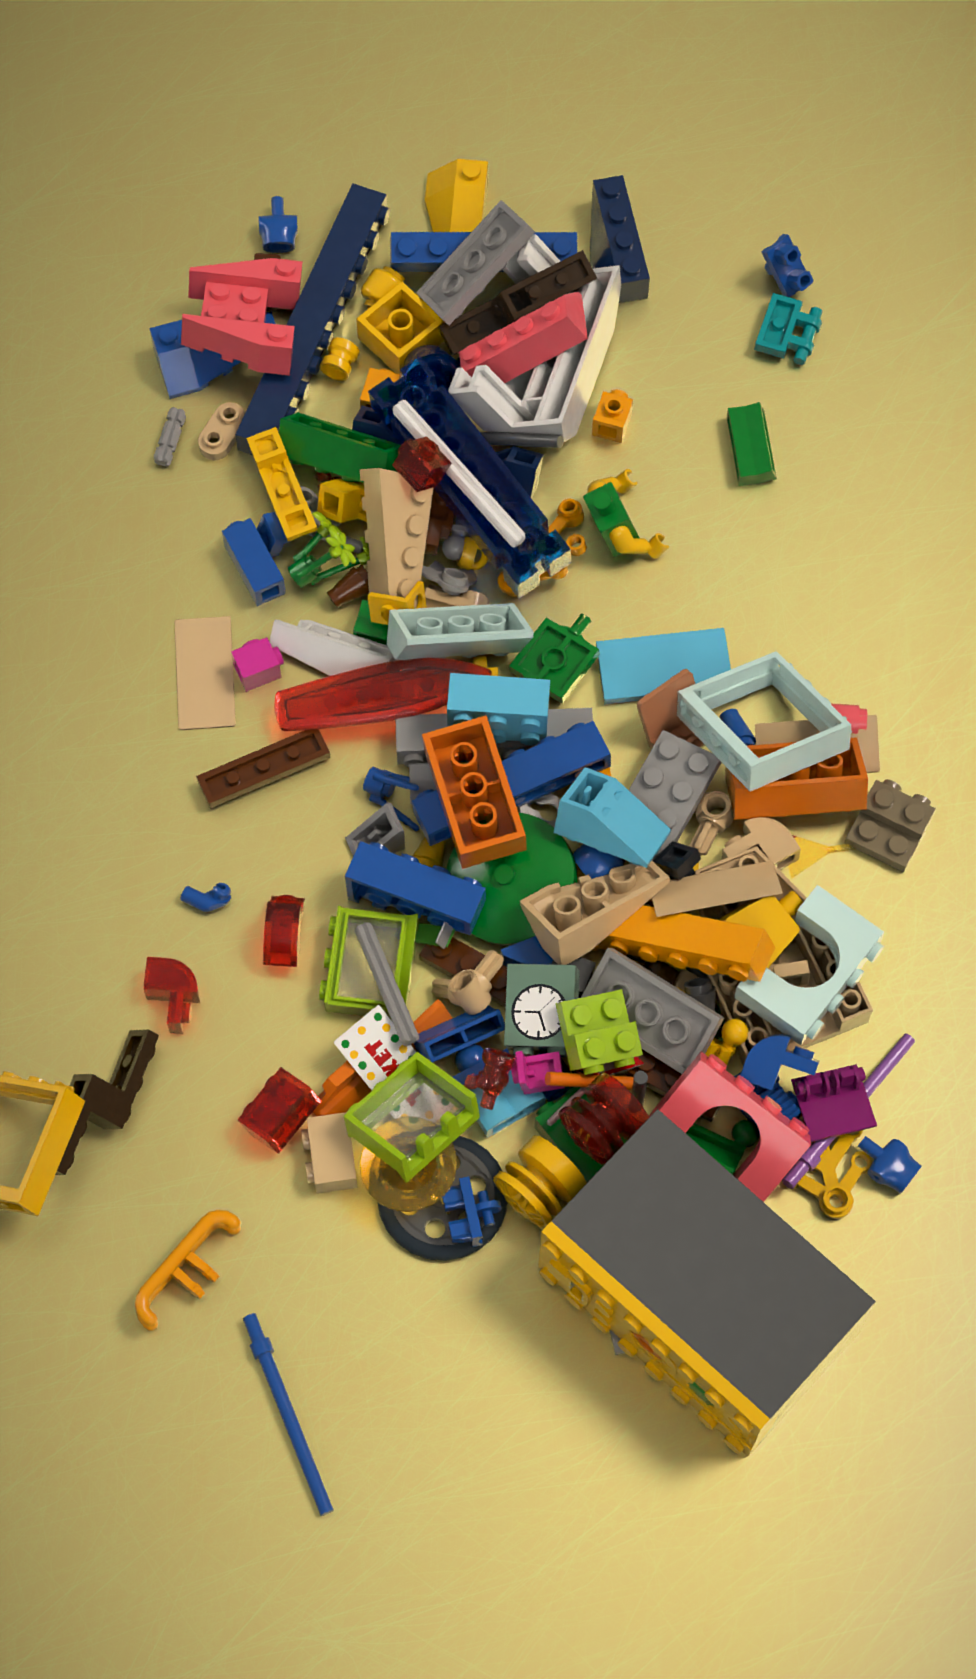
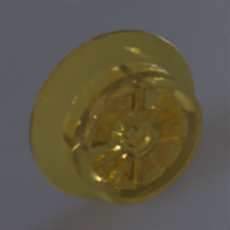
M405 1117L389 1121L374 1132L407 1156L416 1148L415 1141L421 1133L430 1136L439 1126L425 1119ZM453 1143L407 1183L395 1169L365 1146L360 1157V1174L366 1190L378 1203L396 1211H418L435 1204L449 1191L457 1171V1155Z

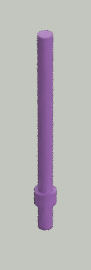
M905 1033L863 1084L868 1098L913 1046L915 1039L911 1035ZM837 1136L814 1141L782 1179L783 1184L793 1189L807 1171L812 1172L819 1164L821 1154Z

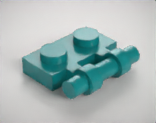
M773 293L754 350L784 359L788 348L796 352L793 361L798 365H804L807 356L812 354L814 348L813 339L815 334L820 331L822 325L820 318L823 311L818 307H812L809 314L800 312L803 301ZM795 326L803 328L801 337L792 335Z

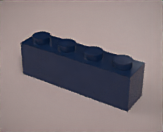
M623 175L593 180L590 265L592 269L620 265L621 291L619 303L647 299L650 283Z

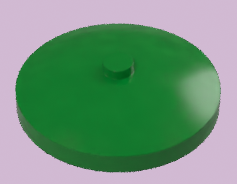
M519 813L526 834L527 850L462 869L456 848L454 847L448 860L446 869L451 875L461 879L464 877L475 879L482 884V887L486 888V901L472 934L491 944L511 946L536 936L520 906V900L548 885L559 883L560 887L577 883L576 862L567 841L563 836L553 833L554 827L530 814ZM485 820L479 822L481 824H487Z

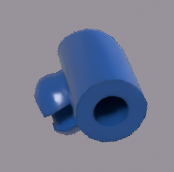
M217 883L211 891L202 893L190 886H186L180 900L203 912H210L229 903L231 889L225 883Z

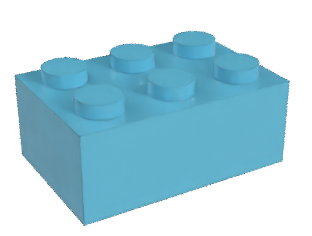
M450 673L447 727L487 715L495 743L520 741L524 745H537L540 740L547 737L550 680Z

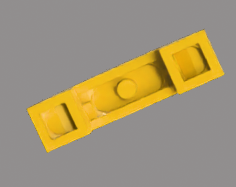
M274 427L246 438L287 541L317 531L318 528L297 481L277 428Z

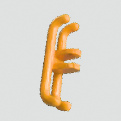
M226 1210L208 1212L196 1223L144 1283L135 1299L137 1318L144 1328L149 1331L157 1329L158 1318L150 1309V1305L172 1278L198 1299H201L205 1294L202 1287L198 1283L193 1282L181 1270L185 1263L195 1268L209 1281L215 1282L220 1277L215 1270L194 1253L214 1230L224 1229L231 1235L238 1234L241 1230V1221L236 1215Z

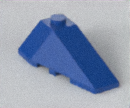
M266 312L265 323L275 324L272 312ZM182 320L149 328L153 349L169 399L201 391L209 386L208 382L221 374L225 376L233 371L232 367L241 362L235 359L231 363L221 359L222 354L207 349L200 352L181 345Z

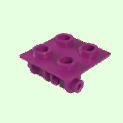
M857 1064L816 1073L814 1076L807 1075L791 1079L804 1123L810 1130L808 1134L811 1137V1142L877 1127V1122L863 1081L866 1080L863 1067L858 1068Z

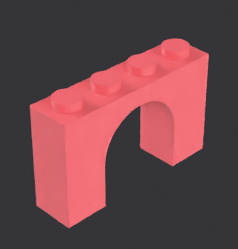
M701 1051L652 1110L649 1117L658 1109L686 1133L704 1112L717 1106H733L748 1113L756 1122L760 1131V1137L754 1150L733 1176L764 1202L811 1146V1137L808 1134L810 1130L799 1119L793 1117L790 1120L781 1113L782 1108L768 1096L763 1099L753 1092L755 1088L747 1079L740 1075L735 1078L725 1070L727 1065L717 1056L710 1054L708 1057Z

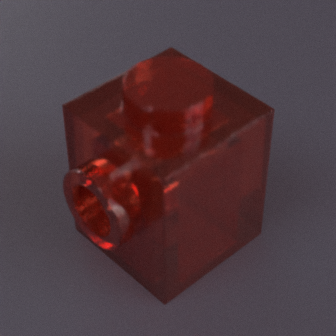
M426 436L415 440L409 439L404 442L398 449L399 455L392 466L416 492L436 487L452 463L439 450L438 445Z

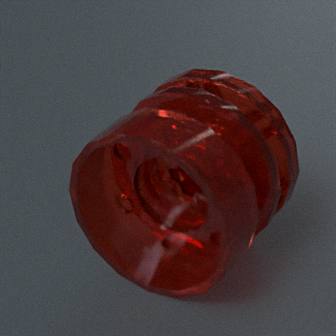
M601 1073L585 1087V1094L589 1102L580 1097H574L571 1100L572 1108L565 1106L558 1113L562 1125L575 1144L603 1166L624 1145L621 1137L629 1140L649 1119V1115L635 1096L622 1083L607 1073Z

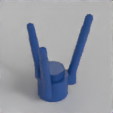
M372 767L364 780L363 790L371 794L369 801L384 806L388 802L383 797H390L396 786L413 791H418L419 786L410 783L408 776ZM393 806L401 822L414 831L419 830V826Z

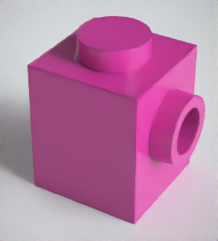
M267 637L261 640H250L241 648L231 651L234 668L245 692L282 678L280 666L284 664L283 657L277 646L272 648Z

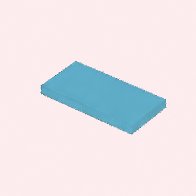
M724 628L596 641V647L600 652L598 664L604 705L639 701L646 694L652 692L684 669H688L693 674L695 684L731 670Z

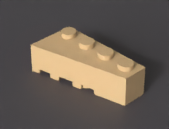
M382 468L360 469V481H364L365 497H362L363 510H366L367 530H364L365 543L369 544L370 559L367 560L369 594L374 592L406 598L415 584L421 581L434 480ZM418 595L415 598L414 608L418 604Z

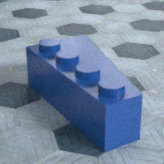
M360 841L345 874L349 901L359 903L361 898H365L373 902V908L385 911L388 906H393L403 915L418 914L419 918L421 915L428 916L427 920L433 925L442 927L443 923L447 922L455 931L468 935L472 934L486 901V888L482 887V884L477 880L469 877H464L463 879L455 877L447 869L434 865L431 868L423 865L418 859L408 854H401L399 856L391 853L385 846L376 842L367 844Z

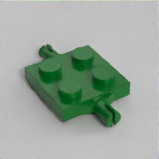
M581 613L570 628L558 625L546 617L534 632L531 641L509 665L510 672L519 678L550 680L549 696L563 704L600 655L599 649L585 641L581 635L592 622L591 619Z

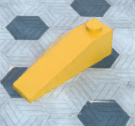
M456 159L428 173L425 206L429 214L432 232H472L484 219L488 186V161Z

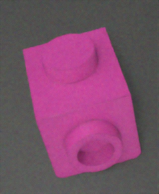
M523 1051L515 1052L516 1063L511 1064L512 1078L514 1084L519 1083L524 1095L565 1088V1086H547L545 1084L547 1072H563L562 1058L559 1051L526 1057Z

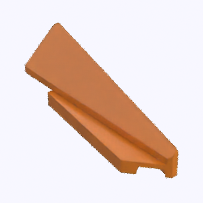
M437 999L413 1023L419 1034L452 1019V1016L444 1004ZM414 1043L410 1044L416 1051ZM347 1060L326 1079L322 1085L324 1091L309 1102L307 1107L316 1116L345 1113L353 1104L359 1103L371 1092V1089Z

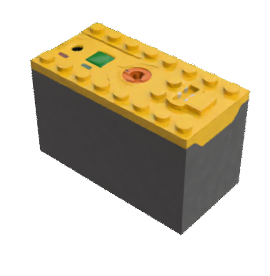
M658 1109L541 1231L538 1267L541 1268L539 1273L543 1279L552 1286L558 1284L567 1292L565 1295L566 1299L578 1310L585 1308L593 1316L591 1318L593 1324L603 1333L607 1334L611 1330L618 1336L620 1340L617 1344L628 1356L633 1358L636 1355L645 1363L643 1368L653 1379L658 1382L663 1379L672 1388L670 1393L677 1401L684 1406L689 1403L699 1412L696 1416L707 1428L711 1430L717 1428L725 1436L723 1441L732 1451L737 1454L743 1452L747 1457L859 1334L876 1302Z

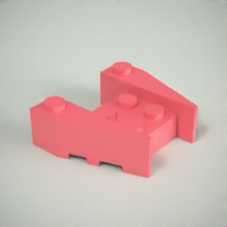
M268 258L190 267L188 298L203 300L201 316L182 314L181 345L200 352L207 349L222 354L221 359L231 363L236 359L247 363L248 369L256 372L290 376L295 326L265 323L267 307L294 310L300 297L303 261Z

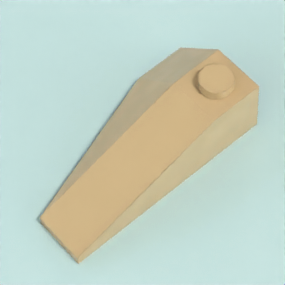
M653 861L650 862L647 868L631 863L612 868L608 875L593 879L586 875L578 877L579 882L562 887H560L559 883L548 885L520 900V906L541 947L558 965H567L596 947L670 882V877Z

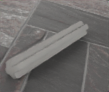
M369 922L363 923L355 928V934L400 1041L404 1046L415 1043L419 1040V1035L374 928Z

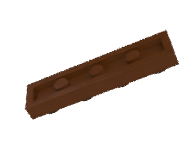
M316 725L196 776L211 809L331 758L330 751Z

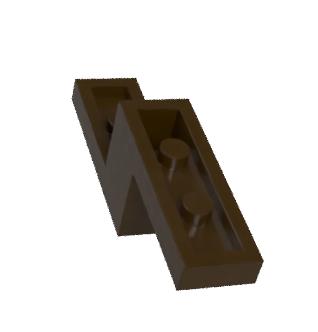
M582 250L499 292L494 299L462 314L450 325L447 323L440 325L438 330L453 356L467 346L506 327L522 316L530 314L548 302L554 301L565 294L572 293L595 281L597 276Z
M149 1029L130 1030L109 1083L94 1074L73 1075L69 1086L75 1088L74 1093L85 1100V1103L55 1175H66L67 1170L72 1166L79 1140L87 1129V1120L103 1129H123L124 1124L131 1115V1106L136 1093L142 1087L147 1065L155 1054L158 1034Z

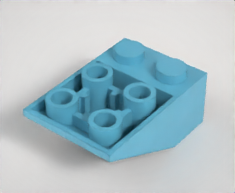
M585 767L560 799L553 833L647 868L670 835L671 829L616 778Z

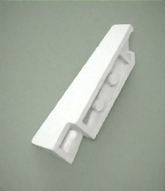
M274 620L269 641L272 647L277 646L280 651L404 714L411 712L425 680L426 671L397 664V660H395L386 645L311 620H300L297 626L281 620Z

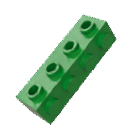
M299 412L280 418L279 435L288 459L292 464H307L315 467L314 470L317 472L334 473L340 475L342 480L348 482L359 481L364 483V481H360V469L382 468L401 472L404 446Z

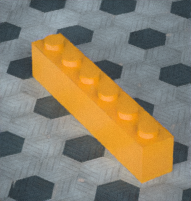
M643 905L592 950L614 948L625 956L627 954L637 956L651 963L661 961L679 969L690 967L699 969L708 975L719 973L729 975L738 981L744 982L748 979L760 982L775 946L765 929L685 913L657 917L654 907Z

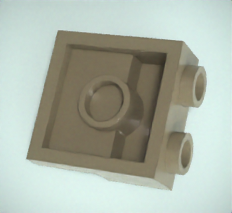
M886 779L883 783L875 780L867 795V810H860L844 843L904 872L926 832L936 808L932 807L931 801L923 795L914 794L911 797L901 792V786L892 780Z

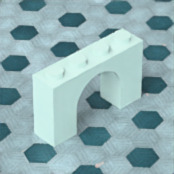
M819 885L814 888L797 910L795 922L829 947L836 962V972L827 982L819 986L804 988L786 982L766 967L760 982L748 979L744 982L741 981L736 988L734 996L735 999L782 1033L791 1036V1039L800 1046L807 1037L813 1040L824 1025L821 1021L828 1011L833 1014L844 1000L841 994L847 986L855 987L864 974V971L861 970L867 960L873 963L884 948L880 944L884 931Z

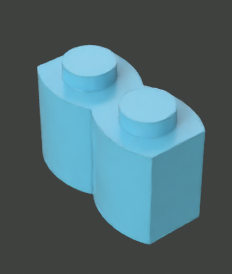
M511 1064L498 1072L499 1078L488 1084L486 1081H481L469 1089L476 1094L480 1114L477 1122L487 1138L497 1134L515 1121L526 1117L546 1104V1096L543 1092L524 1095L519 1083L514 1084Z

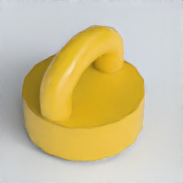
M465 537L461 558L457 560L458 568L466 570H479L483 568L489 559L490 552L488 546L477 539ZM477 549L481 550L480 560L474 562Z

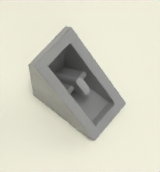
M386 803L345 837L353 856L360 841L367 844L371 842L379 843L385 846L391 853L405 849L404 830L391 803Z

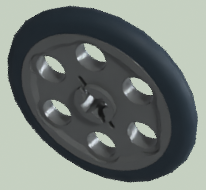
M459 1136L424 1167L427 1171V1177L422 1182L417 1183L410 1180L406 1183L395 1169L388 1164L385 1166L378 1185L377 1202L379 1214L387 1232L400 1246L410 1253L430 1260L447 1261L463 1258L480 1250L492 1240L501 1227L507 1212L508 1202L496 1187L493 1179L502 1169L490 1152L475 1141ZM416 1140L407 1143L399 1151L407 1156L416 1148ZM448 1155L457 1157L460 1161L459 1168L454 1172L444 1171L440 1165L444 1157ZM468 1176L470 1179L479 1178L486 1184L485 1190L488 1191L489 1199L500 1201L501 1211L493 1214L495 1225L485 1227L483 1217H478L483 1236V1245L472 1247L471 1241L452 1243L448 1222L458 1220L460 1214L464 1212V1208L449 1211L450 1214L445 1212L444 1204H442L441 1200L433 1199L437 1196L438 1190L436 1179H439L441 1189L445 1190L459 1185V1178ZM473 1195L475 1204H478V1195ZM412 1198L418 1201L420 1205L418 1212L414 1215L402 1213L400 1204L403 1200ZM429 1222H441L445 1226L444 1234L439 1238L429 1237L425 1232Z

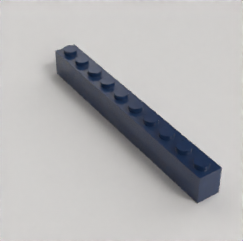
M352 183L287 323L289 326H295L290 376L270 373L263 374L235 434L237 450L253 455L246 438L274 427L277 428L279 433L280 418L299 412L297 407L300 401H305L309 394V381L312 375H317L320 370L321 355L324 349L328 350V346L333 339L334 332L332 331L335 325H340L345 314L344 305L347 299L351 300L355 294L357 286L355 281L358 275H363L368 263L367 255L370 249L374 250L379 240L378 231L381 225L385 226L388 222L391 209L387 207V194Z

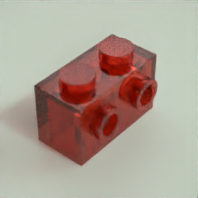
M280 1067L266 1081L264 1088L256 1098L244 1108L242 1115L237 1121L250 1135L279 1154L320 1104L321 1100L307 1084Z

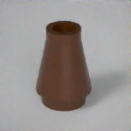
M363 565L356 569L353 566L331 590L326 592L336 608L369 594L368 572Z

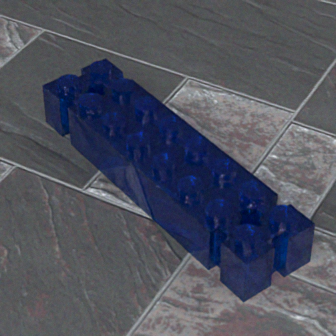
M421 356L400 369L401 378L393 383L388 377L368 391L373 410L385 425L391 422L393 436L400 445L404 446V450L423 475L434 480L433 488L496 570L501 566L503 567L504 580L519 599L540 585L539 576L547 572L552 577L572 563L570 547L556 529L549 533L546 516L442 384L437 388L435 374ZM406 400L524 531L525 540L520 545L511 547L393 414V407L398 402Z

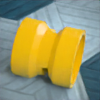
M336 337L331 340L328 346L329 354L323 357L320 363V370L331 379L346 381L352 371L350 365L355 363L360 350L353 342Z

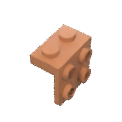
M684 669L672 676L665 683L646 694L637 703L639 716L651 749L662 730L698 747L704 745L677 716L678 691L695 684L693 674L688 669Z

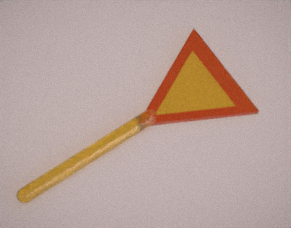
M792 835L800 846L801 851L799 860L789 865L791 879L830 853L856 850L857 848L850 844L826 846Z

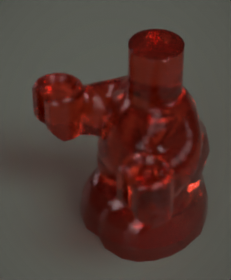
M486 1048L483 1049L482 1060L485 1064L484 1069L479 1071L478 1075L474 1073L469 1074L466 1077L464 1086L470 1089L478 1087L484 1090L480 1106L493 1110L497 1096L502 1093L509 1083V1071L514 1068L517 1058L502 1050Z

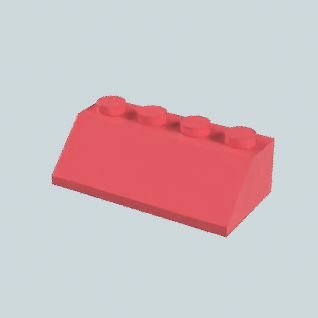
M579 292L565 294L530 314L522 316L506 327L493 332L482 340L459 351L460 367L472 377L476 366L487 365L506 383L587 340L582 295Z

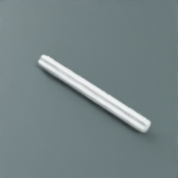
M406 400L398 402L393 407V414L511 547L520 545L525 540L524 531Z

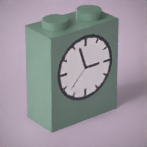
M507 964L504 1046L508 1050H513V1055L516 1056L515 1052L523 1051L525 1056H533L534 1051H547V1053L559 1051L561 1057H567L555 1004L579 998L580 970L576 965Z

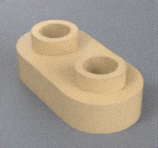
M232 402L224 403L216 409L198 439L200 452L205 458L209 460L223 459L236 442L235 434L245 415V411L240 405ZM228 414L235 415L233 418L230 419L225 418V416ZM212 438L219 439L216 443L209 442Z

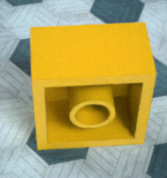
M403 282L356 318L358 339L392 371L400 374V377L444 342L438 327L444 324L445 321Z

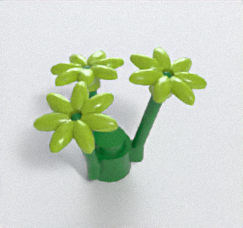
M318 511L313 512L312 515L320 521L321 525L318 527L316 535L302 551L293 556L295 563L288 567V571L297 585L303 588L309 583L315 585L322 579L358 564L366 565L370 556L369 544L365 543V538L360 537L364 552L357 554V558H355L351 553L355 550V547L351 544H346L347 538L345 533H342L337 526L332 525L331 520L327 519L322 513ZM322 537L331 545L329 552L316 560L312 555L307 557L308 553ZM340 557L342 564L321 572V565L332 558L337 559Z

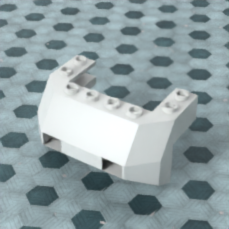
M533 234L527 244L520 248L507 262L503 271L516 284L560 262V260L536 234ZM620 265L594 268L597 279L574 291L582 295L587 340L506 383L487 365L476 366L472 377L462 367L457 368L447 395L483 431L561 435L563 442L574 437L579 429L614 333L621 291Z

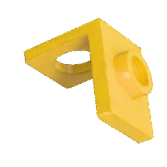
M418 581L406 598L370 592L367 597L371 622L388 625L389 610L414 609L417 595L418 604L416 608H426L423 581Z

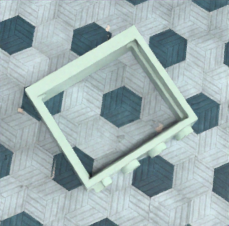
M777 651L678 691L677 716L749 791L758 789L850 749L852 730L847 718L842 716L831 705L830 701L823 697L812 686L811 682L804 679L794 669L793 665L788 663ZM773 685L820 733L758 758L711 709Z

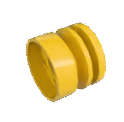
M534 1135L518 1152V1156L525 1167L509 1161L505 1166L507 1173L499 1171L493 1181L498 1190L504 1195L505 1200L516 1212L544 1229L553 1220L551 1215L557 1216L562 1210L556 1197L565 1202H570L587 1182L579 1169L563 1152L548 1140Z

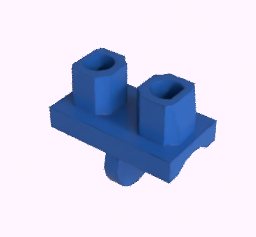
M782 234L774 244L761 251L766 261L765 270L767 274L773 275L783 296L791 297L796 292L805 290L813 283L814 280L810 271H806L800 259L801 253L798 247L793 245L788 234Z
M469 1176L459 1178V1185L442 1190V1199L445 1212L464 1208L465 1219L448 1222L452 1243L471 1241L472 1247L483 1245V1236L478 1217H483L485 1227L495 1225L493 1214L501 1211L502 1207L500 1201L489 1199L487 1190L477 1193L479 1203L475 1204Z

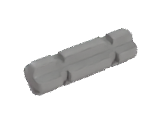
M175 407L169 409L166 418L168 421L164 424L158 442L159 447L156 448L154 454L155 463L165 467L171 464L172 452H175L182 431L180 428L184 425L186 419L185 411Z

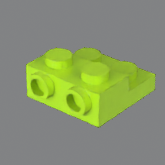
M622 989L555 1004L570 1071L583 1069L584 1075L605 1071L603 1064L614 1062L615 1068L635 1064L634 1057L643 1055L636 1021L629 1022Z

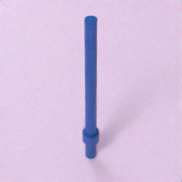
M256 1313L249 1314L243 1318V1321L252 1341V1344H250L254 1358L260 1361L320 1516L327 1515L333 1512L334 1509L272 1356L274 1348L270 1338H265Z

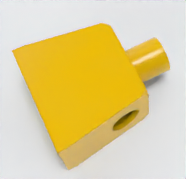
M791 890L779 901L774 895L752 899L718 920L765 929L775 946L767 968H769L799 933L800 928L792 919V916L797 913L803 901Z

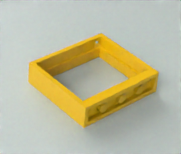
M6 1071L0 1075V1096L53 1105L19 1189L0 1185V1209L39 1216L85 1103V1100L74 1093V1087L64 1085L60 1081H55V1084H48L43 1079L29 1076L28 1080Z

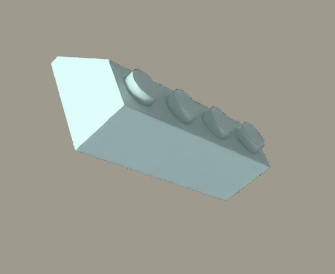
M514 603L389 610L387 647L395 660L411 662L417 658L443 660L450 656L473 658L484 654L506 656L509 653L521 652L533 638L534 632Z

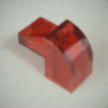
M292 895L271 896V900L267 903L265 916L263 965L297 967L301 946V924L305 910V898H296Z
M147 957L143 987L146 999L169 1001L167 1016L169 1032L172 1034H183L184 1024L191 1022V1003H200V992L195 975L187 965L176 959Z

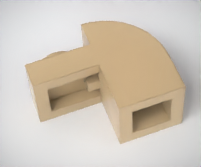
M757 817L745 821L743 827L744 837L741 835L733 837L726 842L725 848L722 851L723 860L757 846L770 861H773L779 870H782L799 860L801 848L783 824L774 819Z

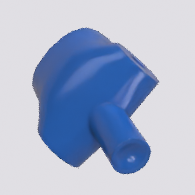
M275 196L271 198L272 215L259 216V235L262 239L263 250L270 253L291 252L295 249V239L298 234L297 215H284L283 198Z
M865 1136L857 1146L874 1159L868 1170L870 1178L879 1184L893 1188L900 1194L922 1167L910 1155L908 1147L897 1139H892L882 1148Z

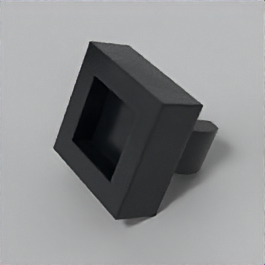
M672 841L653 862L670 879L681 880L683 877L695 875L693 867L701 860L698 849Z

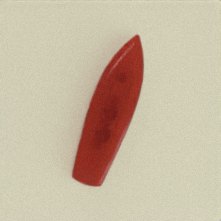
M417 658L384 662L278 691L275 694L274 712L278 725L284 732L394 721L395 719L424 714L446 706L448 702L450 673L491 676L492 671L473 663L445 658Z

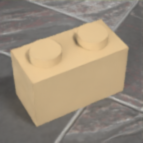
M347 1112L308 1117V1129L301 1130L304 1150H311L312 1162L305 1163L308 1183H315L316 1193L358 1188L352 1141L348 1137L343 1117Z

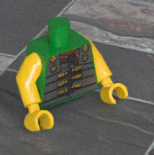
M630 469L624 470L616 477H607L591 482L587 488L588 493L583 498L613 557L620 554L648 553L652 558L657 559L669 548L668 545L661 543L665 537L660 533H656L649 541L639 537L617 493L618 491L624 494L638 484L629 480L628 475L632 473Z

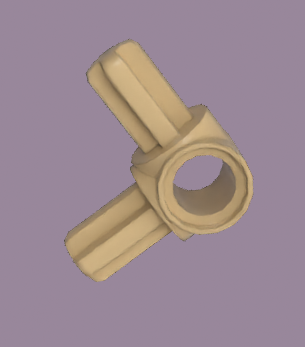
M721 791L706 792L694 811L700 825L689 846L698 849L700 856L707 855L717 833H723L724 830L731 826L734 819L730 799L727 794ZM715 808L725 809L721 814L714 815L710 813Z
M490 950L475 970L467 969L460 971L452 979H435L432 982L433 989L431 992L435 997L448 998L453 1005L462 1006L469 1015L480 1013L491 1002L489 991L492 989L490 981L503 965L504 958L496 951Z

